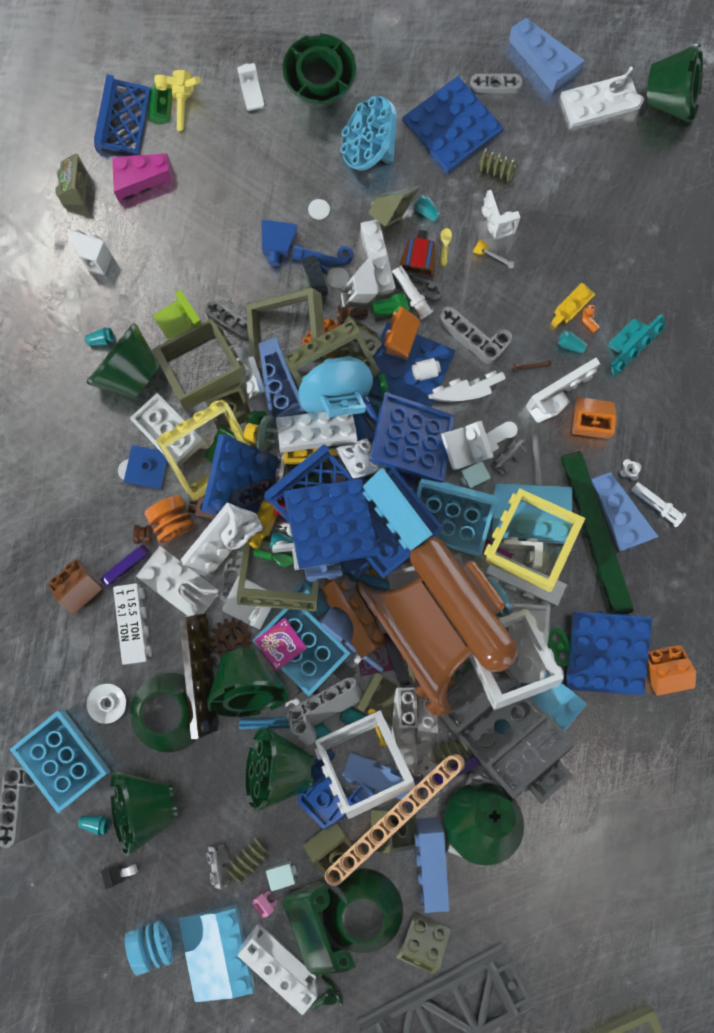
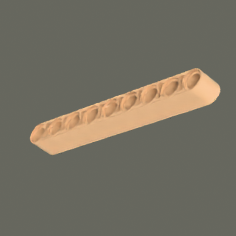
M452 754L445 758L325 872L326 882L331 886H337L346 880L464 769L465 761L463 757L458 754ZM451 759L458 762L457 770H453L450 767L449 762ZM436 773L443 776L442 784L435 781ZM421 787L428 790L427 798L421 796ZM406 801L413 804V811L406 809ZM391 815H395L398 818V825H394L391 822ZM377 829H381L383 831V839L377 836ZM362 843H366L369 846V852H365L362 849ZM348 856L354 859V866L348 863ZM333 870L339 872L340 879L334 877Z

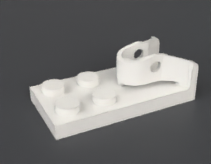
M631 66L625 75L563 91L560 96L571 127L640 109L644 98L637 94L631 78L633 67Z
M594 358L533 395L526 408L534 420L540 423L558 415L570 403L564 391L571 392L581 381L585 383L593 378L592 375L597 372L596 369L600 365L598 359Z
M158 393L130 417V420L160 451L161 449L155 440L162 433L173 430L180 422L184 421ZM192 431L167 448L183 472V463L198 449H208L209 446L195 431Z
M226 503L182 557L181 561L185 566L213 574L233 549L240 548L250 537L260 530L262 531L263 525L256 513Z
M161 546L158 547L136 576L187 616L206 613L220 595L218 589L189 567L183 565L181 561Z

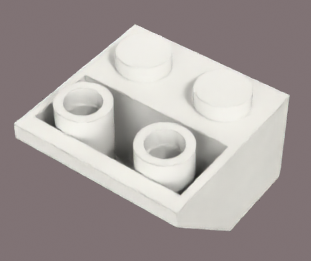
M68 230L67 234L87 270L105 275L112 254L104 240L96 235H93V237L88 236L79 230Z
M368 258L340 290L343 307L364 308L378 294V284L375 280V267L372 263V258Z

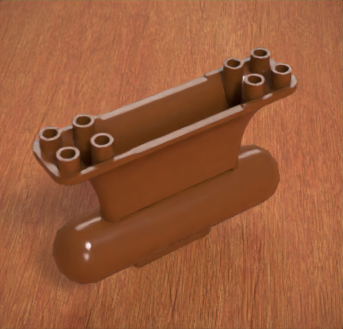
M430 536L411 550L409 554L412 566L420 577L403 587L389 591L371 589L361 581L355 583V589L373 619L376 620L378 618L414 672V676L420 684L414 688L420 698L430 699L431 702L426 705V708L431 715L436 714L437 717H440L441 715L448 716L452 713L447 699L448 685L456 670L466 659L474 654L487 671L502 672L509 669L516 661L518 647L496 615L505 608V602L477 563L471 560L461 567L446 544L440 538Z

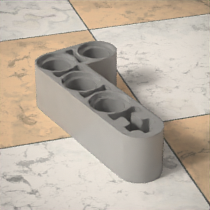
M446 307L440 313V326L486 364H494L508 349L512 341V334L506 329L499 330L490 339L452 307ZM463 327L466 329V332L461 333L458 331V328ZM503 337L507 342L501 343L498 338ZM478 339L481 344L475 345L472 340ZM492 351L495 353V356L490 357L486 352Z
M352 677L346 678L289 710L287 718L291 731L301 745L310 746L315 742L316 732L314 726L361 701L364 692L356 680Z
M23 766L10 767L4 771L2 776L0 797V847L9 848L20 841L25 787L36 786ZM13 770L18 774L16 781L11 777ZM11 791L15 792L16 794L15 801H12L10 799L9 795ZM9 812L14 814L13 822L8 819L7 815ZM8 834L9 837H12V840L6 838V835Z

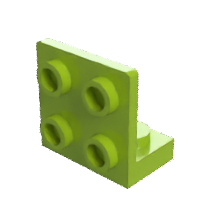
M181 289L175 292L177 298L175 302L153 314V318L168 341L201 324V320Z

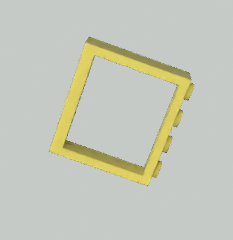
M222 399L211 403L210 407L204 411L196 412L191 419L180 422L176 428L162 433L155 440L187 495L193 501L205 495L210 473L189 485L167 447L221 413L224 414L237 440L250 445L244 440V433L231 408Z
M519 488L517 494L513 493L508 504H511L509 511L504 510L500 519L503 521L501 528L496 527L492 538H495L493 544H488L484 555L487 556L485 562L551 593L585 518ZM520 500L573 524L548 579L495 554Z

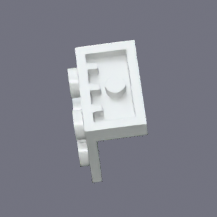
M488 190L486 198H484L482 213L488 219L489 233L493 234L494 240L515 234L520 221L519 212L508 211L500 216L492 190Z
M482 421L441 434L453 470L494 457Z
M368 439L337 447L335 450L354 480L366 476L371 479L381 468L384 471L386 470L385 466L369 461L372 445Z
M507 537L506 540L499 544L501 549L529 551V553H526L525 564L534 570L542 567L543 543L538 542V539L528 538L526 541H518L517 537Z
M238 576L221 610L260 630L271 607L237 605ZM246 579L245 588L266 590Z

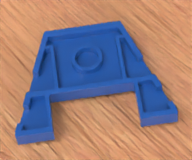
M328 749L326 752L330 761H332L336 755ZM316 756L311 769V776L313 777L312 787L307 788L305 792L299 795L297 803L322 829L327 830L347 817L346 813L341 814L337 805L340 799L338 795H333L329 786L332 781L329 777L326 778L322 770V766L325 764L322 759L318 760ZM362 782L350 797L344 792L350 806L375 795Z

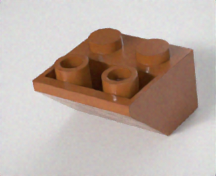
M77 558L68 563L65 569L58 575H55L47 584L57 602L72 615L102 589L98 581Z

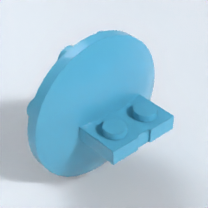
M372 96L365 102L357 105L347 126L342 131L341 153H343L344 160L350 167L356 170H366L374 166L379 160L387 164L394 162L397 114L390 100L382 96Z
M352 356L328 358L302 378L298 391L299 401L307 413L326 412L328 417L365 413L366 406L362 399L367 397L372 388L373 376L367 364L362 360L352 358Z

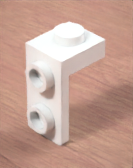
M255 63L237 67L247 111L264 108Z
M419 697L416 743L425 746L435 745L438 734V717L436 714L431 715L426 708V705L431 700Z

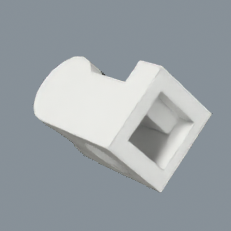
M505 422L486 434L493 454L498 451L499 444L504 441H510L516 436L518 428L515 423Z

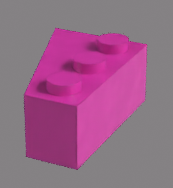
M167 153L112 157L113 187L118 201H122L124 197L132 194L137 195L140 193L139 191L149 187L152 189L172 181L171 163Z

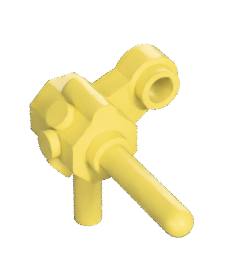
M186 70L173 71V77L165 75L154 76L156 89L164 91L170 88L172 89L173 98L178 100L177 130L179 132L184 130L185 101L191 97L194 85L201 82L199 76L192 78L191 72Z

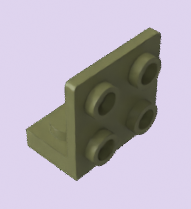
M348 315L344 322L346 323L351 319L354 320L373 356L383 344L382 340L375 331ZM357 339L332 351L333 356L336 358L352 356V358L362 361L367 359Z
M375 673L357 708L367 714L371 708L375 709L376 712L381 710L387 725L392 726L396 688L401 687Z
M414 913L404 944L398 950L396 958L434 975L441 966L451 929Z

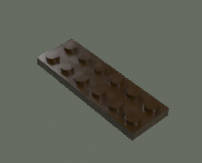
M206 613L179 618L191 739H199L218 731L219 724L216 711L213 709L209 711L207 705L214 679L212 677L213 662L210 657L211 643L208 638L209 623Z

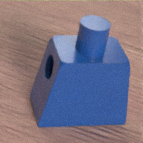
M262 219L263 255L269 256L268 263L270 265L279 266L280 258L290 257L298 233L297 224Z

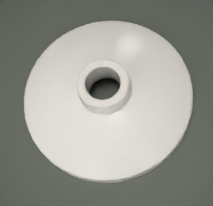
M101 684L90 692L86 704L87 711L91 718L99 723L108 724L115 722L125 712V694L116 685ZM106 700L111 701L110 707H106Z

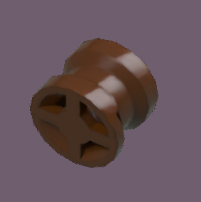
M140 525L134 526V544H139L140 542L151 544V525H146L145 527Z

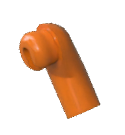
M588 305L583 310L582 322L595 333L600 328L594 321L596 308L594 305Z

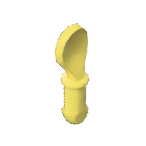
M448 228L442 230L440 234V241L443 245L440 248L441 256L439 263L441 266H445L448 263V250L450 249L448 244L452 239V232Z

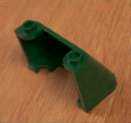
M319 881L288 893L283 900V907L306 969L312 974L347 972L356 967L351 954L346 950H335L328 942L318 912L327 908L330 902L326 885Z

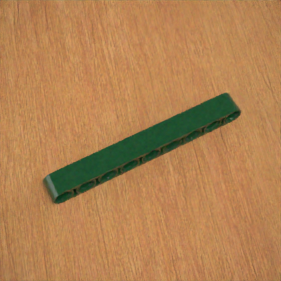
M579 450L562 455V467L568 485L572 487V497L578 515L585 518L582 528L610 613L625 615L633 613V604L583 454Z

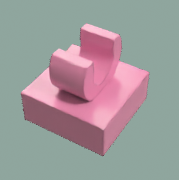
M270 891L258 895L250 902L262 919L274 911L273 906L278 902L277 900L271 903L268 902L267 897L271 894Z

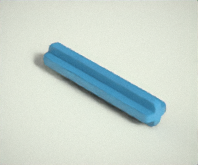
M340 565L342 576L347 574L350 580L361 581L370 587L382 591L389 589V581L363 573L357 579L344 566Z
M287 717L239 719V729H259L261 727L269 729L290 728Z

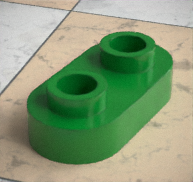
M559 628L550 629L548 647L554 654L556 664L567 666L570 644L566 634ZM554 634L558 636L557 642L552 640ZM561 653H564L566 655V658L564 660L560 659Z

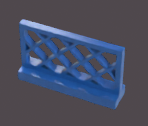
M106 75L94 136V147L96 150L102 151L105 148L138 155L150 87L114 79V75ZM117 86L125 87L128 92L120 96L117 92ZM137 91L146 92L145 97L140 100L137 99L134 93ZM131 95L135 102L127 106L123 99ZM118 102H121L125 108L116 112L113 107ZM139 106L142 113L135 117L131 109ZM128 112L132 119L124 123L120 116ZM117 118L122 125L113 129L110 122ZM136 122L139 130L132 133L127 126ZM125 128L129 135L121 140L117 132ZM115 135L118 142L109 144L107 143V138ZM133 139L136 143L135 149L128 148L124 143Z
M323 444L267 490L264 499L269 504L271 503L289 523L288 514L285 512L287 511L286 507H281L276 502L281 497H284V491L293 490V487L296 485H303L305 488L307 486L325 485L327 483H321L322 474H332L333 483H335L336 475H343L348 481L354 479L330 454L329 448ZM329 459L333 464V471L322 470V463ZM310 473H319V483L307 482L308 475Z

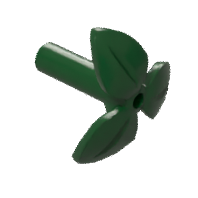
M322 975L321 977L328 985V989L317 997L309 1007L310 1010L313 1011L322 1004L324 1006L333 1005L337 1001L340 1007H342L343 997L341 991L336 990V984L331 978Z

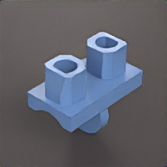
M340 562L304 568L306 580L309 582H314L321 578L331 580L342 576Z

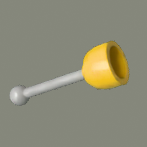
M479 239L473 250L474 253L478 255L487 253L507 264L510 269L515 267L513 261L509 262L488 250V244L484 240Z

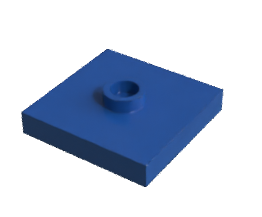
M132 445L124 482L162 490L168 464L164 454L160 450Z

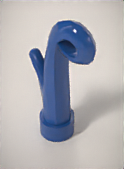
M296 244L293 252V259L299 261L315 254L321 270L325 273L328 272V269L323 264L341 266L348 264L353 259V250L349 246H341L337 251V257L312 251ZM344 251L348 253V256L345 258L341 255Z

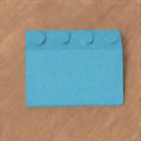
M383 468L363 486L365 490L362 492L368 502L373 501L377 507L374 510L380 518L384 516L389 522L386 524L393 534L396 532L401 539L398 541L405 550L407 548L410 551L433 535Z
M421 478L416 495L444 528L434 537L440 538L448 548L481 557L497 496L445 482Z
M495 484L494 496H497V501L493 512L492 536L496 527L501 528L503 521L500 519L504 510L509 511L511 504H508L513 493L517 494L519 488L572 512V487ZM520 500L501 541L506 540L507 537H517L518 541H526L528 538L538 539V542L564 544L572 523Z
M283 609L256 638L284 618L288 621L307 649L280 669L310 696L351 653L335 637L323 629L320 623L308 611Z
M546 672L545 678L551 677L549 673ZM522 683V684L520 685V687H524V686L529 685V684H528V683ZM562 683L560 686L530 697L544 714L547 712L564 732L587 705ZM500 719L495 722L494 730L498 734L503 735L510 730V725L506 720Z
M65 710L56 711L10 749L57 813H60L112 772Z
M238 904L179 918L195 1002L231 999L252 994L255 988L252 969L238 957V953L245 940Z

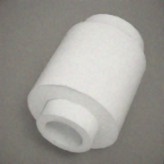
M431 358L416 362V365H412V372L415 380L420 379L422 381L437 377L438 372H441L439 361Z

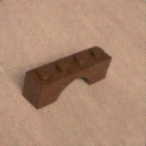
M347 574L334 579L320 590L330 607H338L344 610L350 617L354 628L351 643L361 659L388 643Z

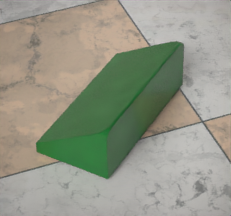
M154 84L151 86L148 120L169 122L172 89L167 88V90L162 91L156 89Z

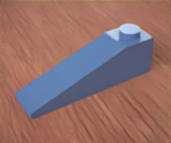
M331 607L320 620V626L340 642L344 640L349 649L357 653L351 643L354 628L350 617L344 610L338 607ZM374 652L363 657L365 661L382 673L384 668Z

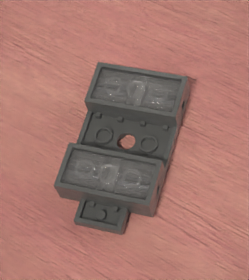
M473 667L448 688L447 699L452 713L448 716L441 715L440 717L512 801L528 788L542 804L573 777L559 760L574 748L575 743L547 712L544 714L530 697L494 710ZM509 669L502 672H491L501 694L521 688L519 680ZM500 719L506 720L510 725V730L503 735L498 734L494 730L495 722Z

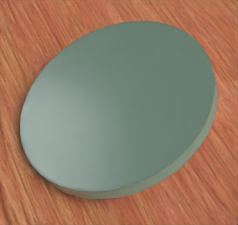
M269 414L265 415L261 420L256 435V448L262 453L268 449L270 443L276 441V438H273V434L278 431L274 428V417Z

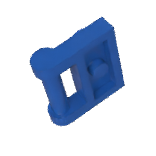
M368 396L364 397L362 400L366 406V411L374 424L377 425L378 415L370 404V398ZM353 414L357 441L368 439L369 442L372 441L375 430L372 429L364 414Z

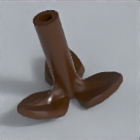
M338 305L337 319H340L339 324L342 325L345 323L344 321L348 315L354 319L368 316V310L353 311L351 307L341 308V305Z

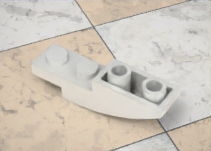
M496 371L485 374V379L480 380L476 378L469 381V383L467 379L461 381L458 378L450 381V386L444 388L442 385L432 389L433 393L428 395L429 399L445 402L476 399L491 394L489 386L506 378L503 372L496 373Z
M396 688L392 717V736L408 769H417L415 728H418L417 693L414 688Z

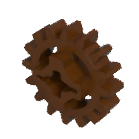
M225 618L223 625L218 622V629H212L215 635H210V640H214L210 647H216L214 654L220 652V659L227 652L234 650L237 645H243L241 648H250L247 644L252 643V639L248 638L252 635V632H246L248 625L241 626L242 620L235 623V618H232L231 622H228ZM229 627L227 632L219 634L223 629ZM236 628L240 630L243 635H239L236 631ZM232 632L234 641L230 647L228 638ZM219 643L226 647V651L220 647Z

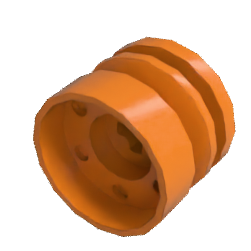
M180 495L165 498L150 506L144 512L151 526L158 525L153 532L155 535H158L157 540L159 543L178 539L196 525L194 520L190 519L191 514L189 512L182 513L186 509V505Z

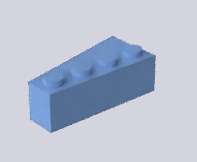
M524 18L511 28L510 43L552 92L581 73L585 60L527 18Z
M277 337L259 343L269 415L274 417V422L276 423L277 417L293 416L305 412L299 401L298 386L283 357L284 353Z
M611 472L591 480L617 553L658 537Z
M351 751L342 773L345 781L356 784V782L365 783L373 792L375 789L382 792L404 781L399 770ZM411 775L414 780L415 786H417L423 780L421 778ZM421 787V788H420V794H421V796H422L423 793H424V790H425L424 787ZM411 790L395 798L402 800ZM406 801V803H405L406 805H409V806H412V805H413V804H412L411 802H409V801Z
M440 817L416 819L418 834H415V845L419 847L416 860L417 866L421 868V873H418V885L422 886V892L419 893L420 906L424 905L425 913L450 911L445 840Z

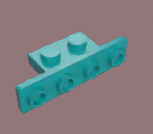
M662 314L649 326L634 318L608 343L611 349L620 353L610 363L614 376L622 372L633 359L638 357L639 353L646 346L651 344L658 334L664 331L666 323Z

